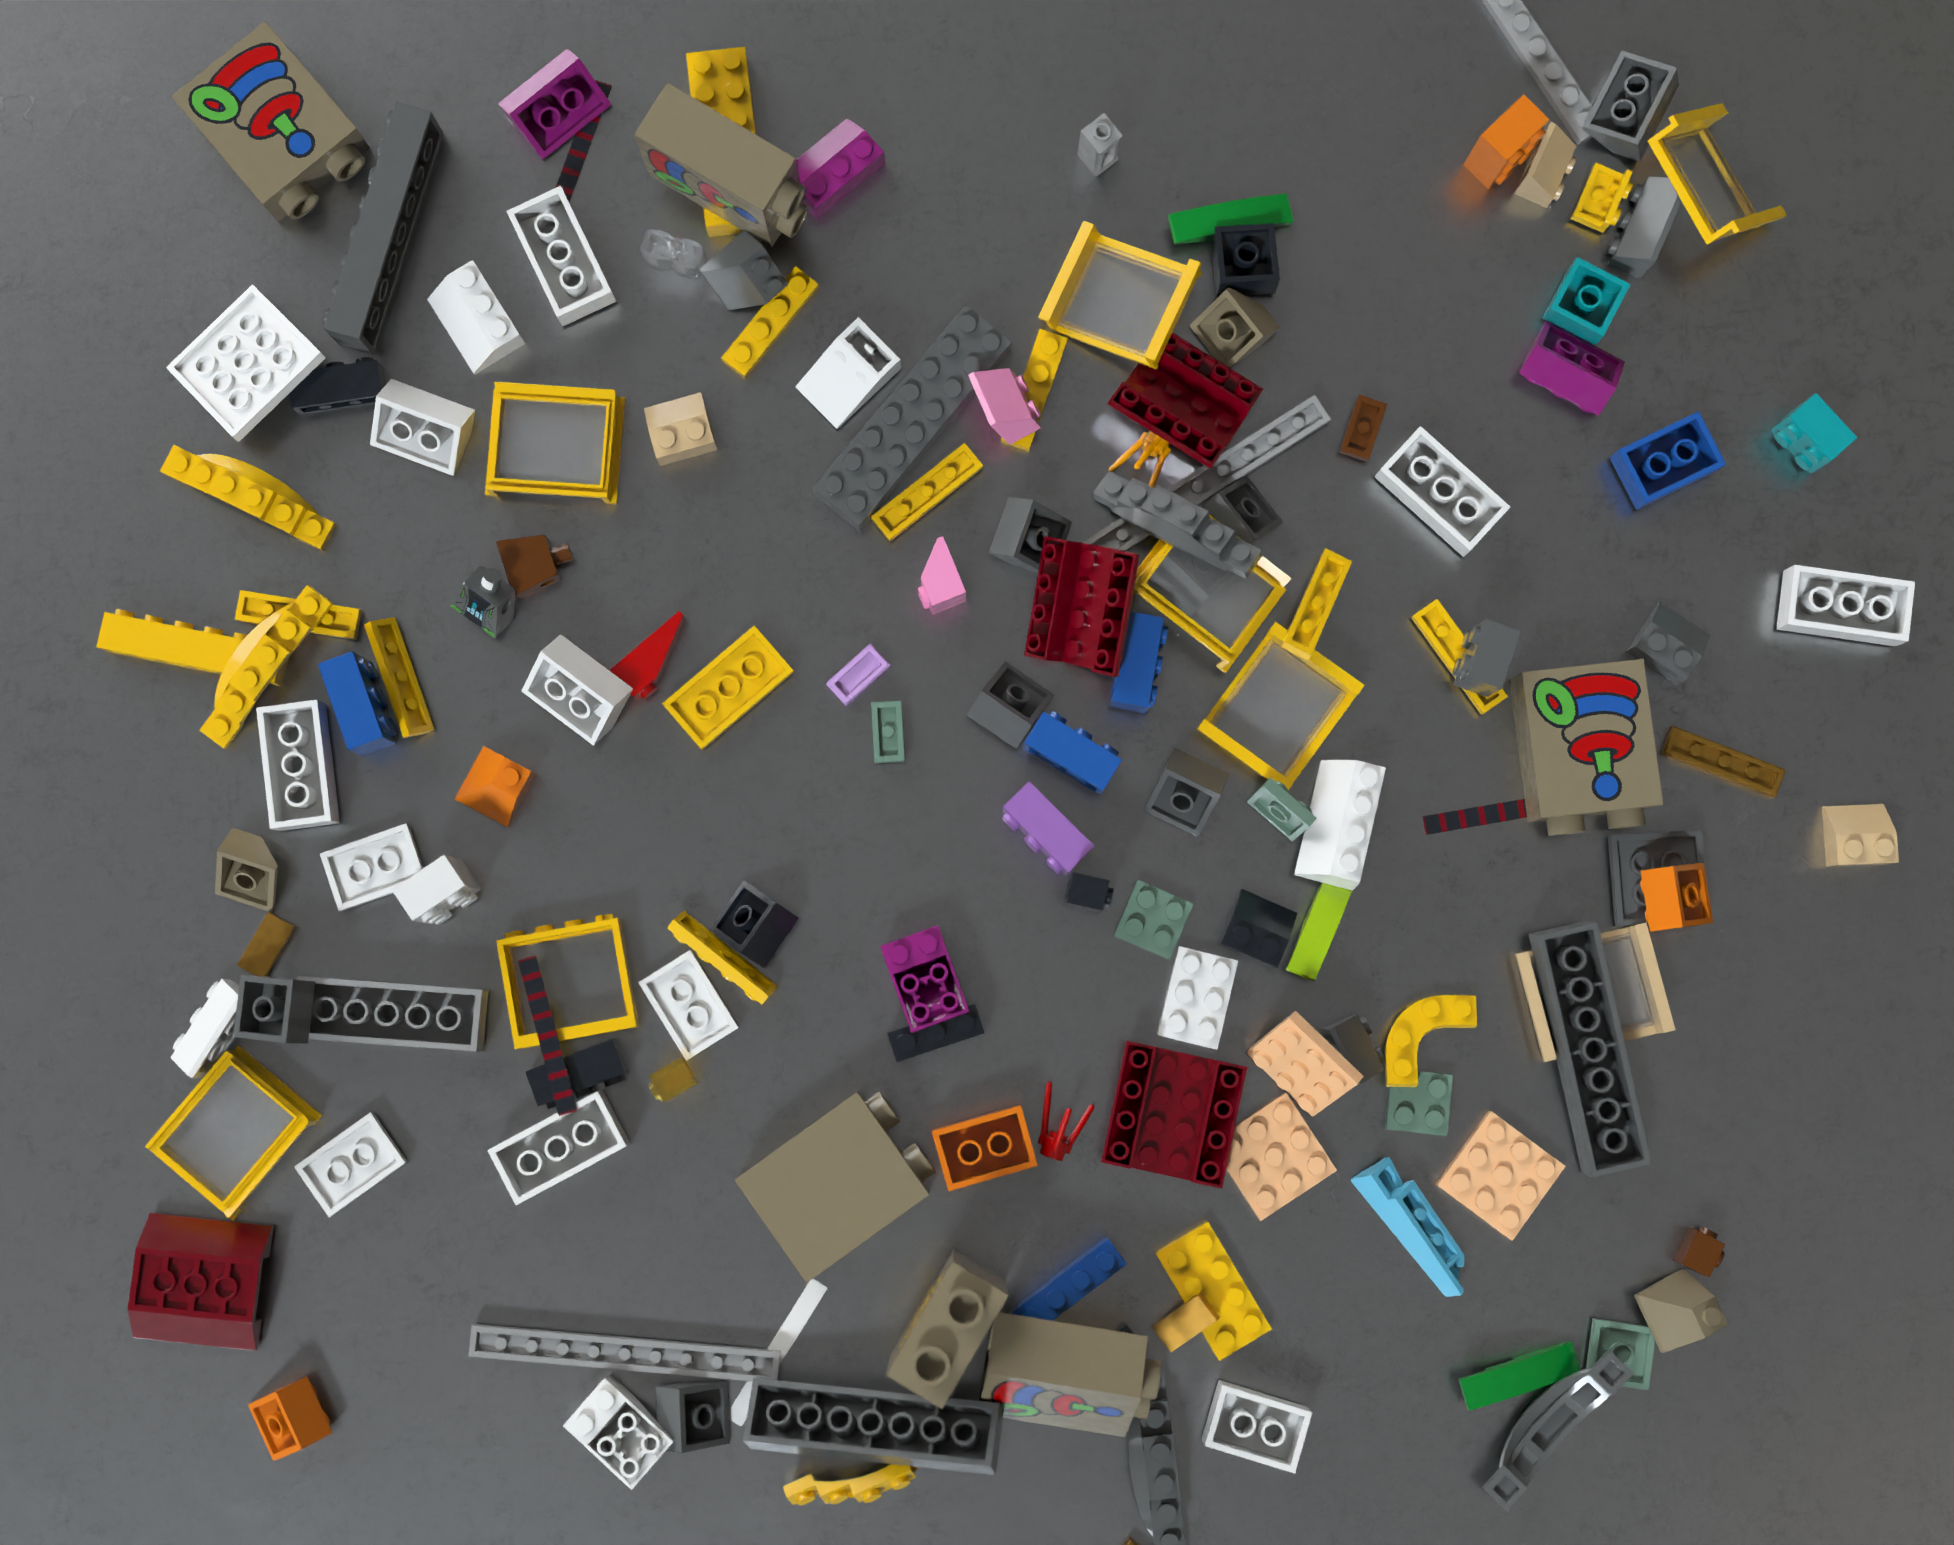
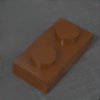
M1360 394L1358 395L1339 453L1365 462L1369 460L1387 407L1386 403Z

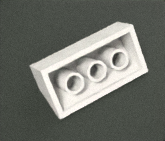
M1359 760L1320 761L1310 803L1312 814L1317 819L1303 833L1294 875L1352 891L1356 888L1361 880L1386 770L1385 767Z

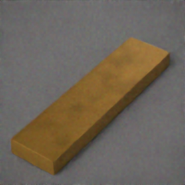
M1670 726L1660 752L1662 756L1770 798H1776L1786 769L1675 726Z

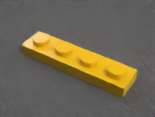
M796 266L785 278L789 285L762 306L721 357L723 362L745 379L819 288V284Z
M1039 329L1023 375L1030 390L1026 392L1029 401L1033 400L1041 416L1068 341L1066 337L1043 329ZM1036 431L1014 442L1011 446L1029 451ZM1001 438L1002 443L1008 444L1003 438Z
M963 443L872 515L871 519L889 542H891L982 470L983 465L969 447Z
M1325 548L1282 642V648L1309 660L1352 564L1351 560Z
M240 590L235 620L259 625L276 611L294 603L296 599ZM333 605L319 625L310 633L357 640L362 610Z
M1436 599L1414 614L1411 619L1452 674L1457 659H1462L1465 648L1461 647L1464 635L1439 600ZM1463 689L1481 715L1508 697L1503 689L1489 697Z
M391 617L369 621L364 627L403 738L427 734L433 731L434 727L396 618Z
M685 910L675 917L667 927L679 942L687 944L695 950L701 960L711 963L721 972V975L726 980L734 982L742 988L751 1000L758 1001L763 1005L779 987Z

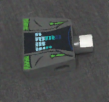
M480 566L463 582L449 606L496 639L514 620L515 590L501 579L502 575L497 569H487L484 566Z

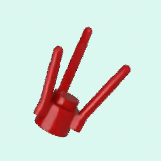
M1049 1081L1046 1083L1042 1127L1038 1144L1042 1145L1040 1150L1042 1155L1063 1161L1065 1153L1070 1154L1073 1143L1088 1121L1095 1106L1093 1104L1089 1105L1068 1140V1136L1064 1135L1072 1113L1071 1108L1066 1109L1058 1132L1051 1130L1048 1135L1052 1083Z

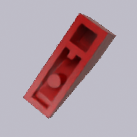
M680 611L675 613L610 669L614 675L633 688L631 695L636 700H639L641 697L645 700L657 690L656 684L662 678L686 621Z

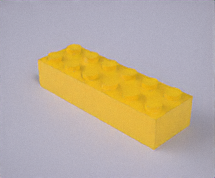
M745 46L686 53L691 97L757 135L749 63ZM703 207L705 227L709 237L740 234L743 231Z

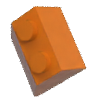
M1704 863L1641 871L1640 886L1645 897V918L1649 924L1650 932L1713 923Z
M307 1376L248 1404L273 1461L297 1452L333 1433L330 1428L329 1417L322 1410L317 1399L316 1389L309 1382Z

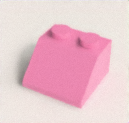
M1010 368L978 371L968 375L990 426L1009 445L1041 428L1037 417L1041 416L1040 411L1033 400L1029 401L1026 392L1030 390L1022 375L1017 376Z
M943 536L937 538L921 575V587L917 588L924 609L930 608L932 615L966 602V590Z

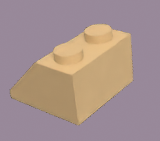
M1553 122L1549 123L1545 129L1547 133L1533 150V154L1530 156L1514 192L1515 195L1545 208L1548 207L1552 200L1558 201L1565 187V184L1561 183L1564 173L1570 174L1577 159L1572 156L1576 145Z
M701 392L644 408L650 439L660 466L718 450Z
M1884 804L1822 807L1826 867L1899 863L1897 831Z

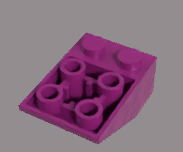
M938 925L880 946L911 1033L970 1012Z

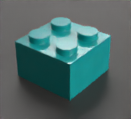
M1576 257L1568 267L1542 318L1596 345L1604 337L1631 284Z
M1817 393L1798 405L1771 429L1775 434L1774 437L1778 444L1783 448H1788L1795 456L1796 463L1811 474L1831 462L1858 438Z

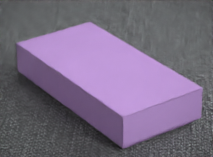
M870 643L834 675L826 685L847 707L888 670L891 665Z

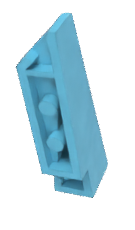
M1385 1157L1355 1175L1351 1179L1353 1185L1446 1297L1462 1295L1464 1288L1459 1284V1268L1464 1266L1465 1255L1414 1180L1403 1184L1390 1157Z

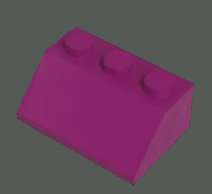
M568 49L564 50L498 103L514 127L542 159L546 158L612 105L582 61Z
M846 118L796 159L800 183L806 187L802 202L809 206L810 212L818 220L885 164L884 151L863 128Z
M1546 320L1528 352L1519 374L1523 375L1530 383L1540 384L1549 389L1556 397L1566 398L1577 404L1581 410L1588 413L1592 412L1599 416L1617 388L1625 361Z

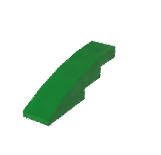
M1287 193L1228 201L1168 215L1174 244L1213 241L1214 227L1274 223L1275 227L1288 226L1294 222Z
M1569 1341L1514 1357L1512 1361L1485 1368L1486 1371L1458 1378L1466 1407L1471 1411L1558 1382L1581 1370L1573 1343Z

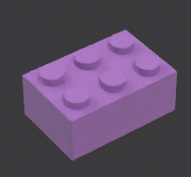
M1030 781L1003 806L1002 812L1005 815L1002 820L1014 832L1019 828L1026 835L1024 842L1035 853L1041 850L1048 857L1045 863L1056 874L1062 871L1067 875L1094 848V845Z

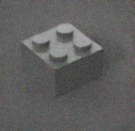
M1485 619L1478 625H1474L1471 631L1467 630L1461 647L1465 648L1462 659H1457L1453 668L1452 675L1456 676L1453 685L1485 697H1489L1501 690L1521 631Z
M240 975L233 1037L280 1043L308 1044L315 981Z

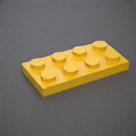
M754 625L662 704L700 749L703 750L792 675L794 671Z
M1208 1221L1155 1252L1184 1303L1202 1292L1220 1316L1216 1322L1202 1331L1219 1361L1272 1330Z

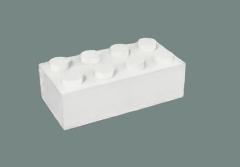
M561 186L506 211L562 327L616 302Z
M1421 426L1375 475V478L1463 557L1473 549L1510 508L1503 499Z
M1793 565L1783 571L1777 630L1889 646L1901 645L1909 641L1915 582Z
M310 700L256 708L270 829L286 831L340 823L326 704L319 700Z
M603 1090L597 1091L576 1102L577 1111L562 1116L556 1113L487 1150L515 1205L525 1202L631 1145Z

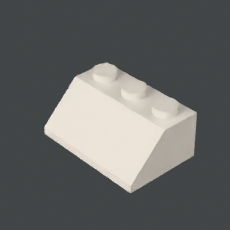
M473 260L448 274L427 299L474 375L525 344Z
M391 379L376 396L370 445L454 476L472 433L475 410Z
M221 979L220 982L216 981L210 987L206 995L209 998L203 1008L199 1007L190 1019L191 1027L186 1034H181L173 1045L175 1052L171 1059L191 1078L204 1077L236 1038L233 1037L239 985L230 979Z

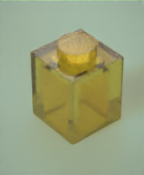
M680 1057L649 1075L652 1082L648 1086L655 1099L661 1098L665 1103L699 1084L686 1059Z

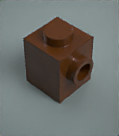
M1703 1226L1700 1227L1699 1231L1688 1228L1673 1261L1710 1278L1714 1267L1717 1268L1724 1258L1725 1252L1722 1250L1725 1244L1716 1240L1717 1233Z

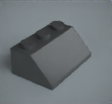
M1622 50L1583 125V130L1611 152L1641 161L1649 145L1647 140L1654 136L1679 86L1677 67Z
M1649 176L1642 185H1636L1630 197V200L1634 202L1631 211L1626 210L1619 223V227L1623 228L1619 238L1614 237L1607 252L1611 255L1608 262L1609 266L1641 278L1657 261L1682 202L1668 177Z

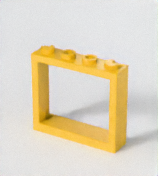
M612 913L594 916L595 922L583 924L582 919L564 922V928L553 929L552 924L534 927L535 933L523 935L522 930L504 933L505 939L496 940L515 1049L533 1047L540 1044L537 1033H526L512 948L612 930L627 1016L556 1029L559 1042L640 1027L621 918H613Z

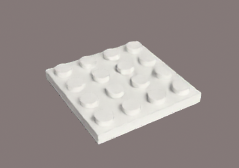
M252 284L166 368L221 426L239 442L326 357Z

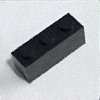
M372 357L358 358L356 363L344 364L343 362L327 363L324 368L314 369L290 392L292 409L299 415L375 404L377 394L386 385L384 367L378 360H374Z
M1073 872L1069 876L1063 907L1099 914L1103 909L1110 907L1114 888L1109 887L1110 880Z
M976 1005L968 1006L970 1011L968 1013L911 1033L909 1026L888 1032L896 1062L984 1034Z
M616 1038L563 1057L573 1094L575 1093L576 1098L593 1093L592 1086L604 1082L605 1087H609L622 1082L621 1075L629 1073ZM545 1064L525 1071L537 1106L546 1104L548 1109L556 1107Z

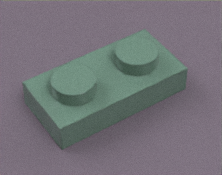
M871 702L874 763L905 762L902 702Z

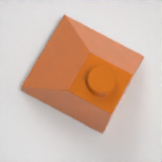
M483 746L459 789L455 800L509 828L537 774Z

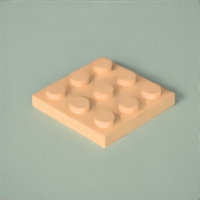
M1297 1011L1293 1012L1262 1037L1246 1053L1254 1060L1258 1067L1262 1068L1275 1080L1276 1084L1285 1090L1312 1117L1355 1087L1364 1077Z
M1283 1093L1235 1125L1226 1170L1260 1221L1337 1171L1287 1093Z
M1488 1111L1435 1185L1502 1235L1513 1241L1566 1166L1495 1113Z

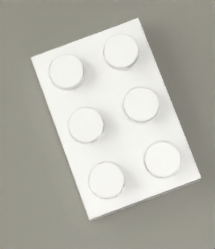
M408 823L320 853L338 911L341 912L393 894L392 889L424 868Z
M1178 946L1157 1035L1217 1050L1238 960Z
M689 950L638 982L686 1061L739 1028L692 950Z
M370 1112L294 1166V1168L328 1217H332L406 1164L407 1160L376 1115Z

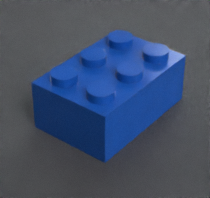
M1699 411L1619 449L1609 457L1636 511L1717 472L1726 465Z
M1130 611L1119 675L1114 677L1109 708L1145 714L1148 707L1152 708L1153 704H1155L1158 686L1152 684L1153 679L1158 678V674H1160L1163 656H1158V649H1162L1163 644L1165 645L1168 626H1163L1164 617Z
M353 651L319 663L318 667L347 749L364 756L396 744L394 735L397 734V729L392 718H387L384 707L387 706V701L383 691L376 688L374 679L377 678V673L371 661L367 662L365 657Z
M1043 711L1025 740L1023 749L1100 796L1122 759L1117 757L1119 752L1106 743H1103L1102 747L1091 741L1093 736L1080 727H1077L1076 730L1066 725L1067 720L1058 713L1051 711L1050 714H1047Z

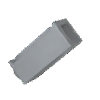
M1105 113L1080 132L1077 155L1095 177L1119 160L1117 150L1119 140L1123 137Z

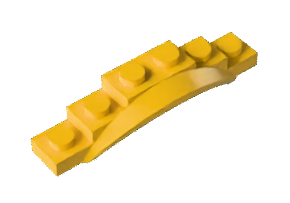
M173 445L160 470L163 474L222 500L322 551L325 549L337 525L320 516L305 499L277 478L251 464L219 454L194 455Z
M306 585L294 603L276 611L255 627L228 660L216 688L215 710L199 731L223 749L227 748L244 726V721L270 681L306 636L319 625L334 603L312 586Z
M890 1464L879 1471L863 1477L832 1482L817 1481L812 1474H809L783 1486L787 1499L793 1505L808 1504L818 1494L826 1504H837L847 1498H856L859 1503L862 1501L869 1503L879 1499L882 1496V1492L891 1488L899 1490L908 1486L910 1480L916 1478L914 1472L919 1467Z

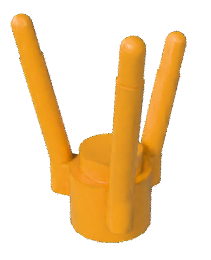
M1151 431L1148 433L1143 432L1138 441L1108 468V471L1114 472L1142 446L1144 452L1135 463V469H1139L1149 455L1154 458L1158 454L1160 455L1148 484L1154 488L1164 461L1171 451L1168 447L1169 442Z

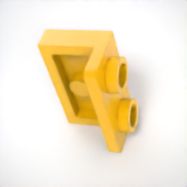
M1595 163L1570 219L1602 233L1609 225L1615 226L1622 209L1618 208L1621 198H1627L1633 186V182L1629 181L1633 171L1627 169L1622 174Z

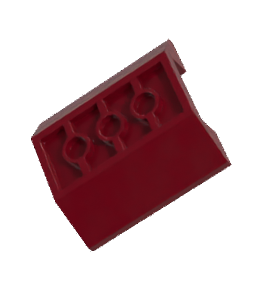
M1172 332L1158 362L1157 370L1138 363L1126 382L1120 384L1110 398L1108 405L1211 469L1240 428L1263 388Z
M1044 536L1024 655L1046 661L1069 663L1089 668L1092 672L1118 677L1140 554Z
M1126 1041L1101 1162L1190 1180L1193 1183L1222 1189L1247 1067Z
M150 1213L135 1249L127 1309L133 1338L257 1351L262 1319L256 1318L262 1264L263 1259L270 1257L274 1226Z

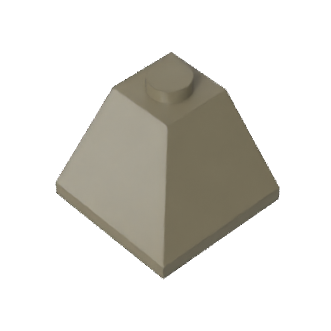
M1231 288L1226 289L1189 325L1213 357L1229 368L1234 367L1259 348L1280 328L1261 303Z
M232 828L217 850L215 894L273 912L275 909L278 865L261 836Z
M1685 1269L1674 1272L1634 1295L1661 1353L1705 1339L1728 1325L1716 1297Z

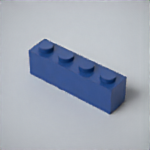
M1105 1236L1009 1309V1314L1053 1321L1127 1265V1263L1108 1237Z

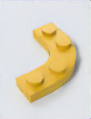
M1432 996L1415 1002L1400 1014L1388 1034L1385 1045L1386 1087L1418 1086V1045L1423 1036L1432 1030L1477 1027L1476 996Z

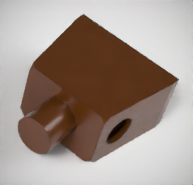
M546 535L496 542L509 585L514 588L515 598L518 601L559 581L561 575L558 565L574 560L568 543L552 548Z

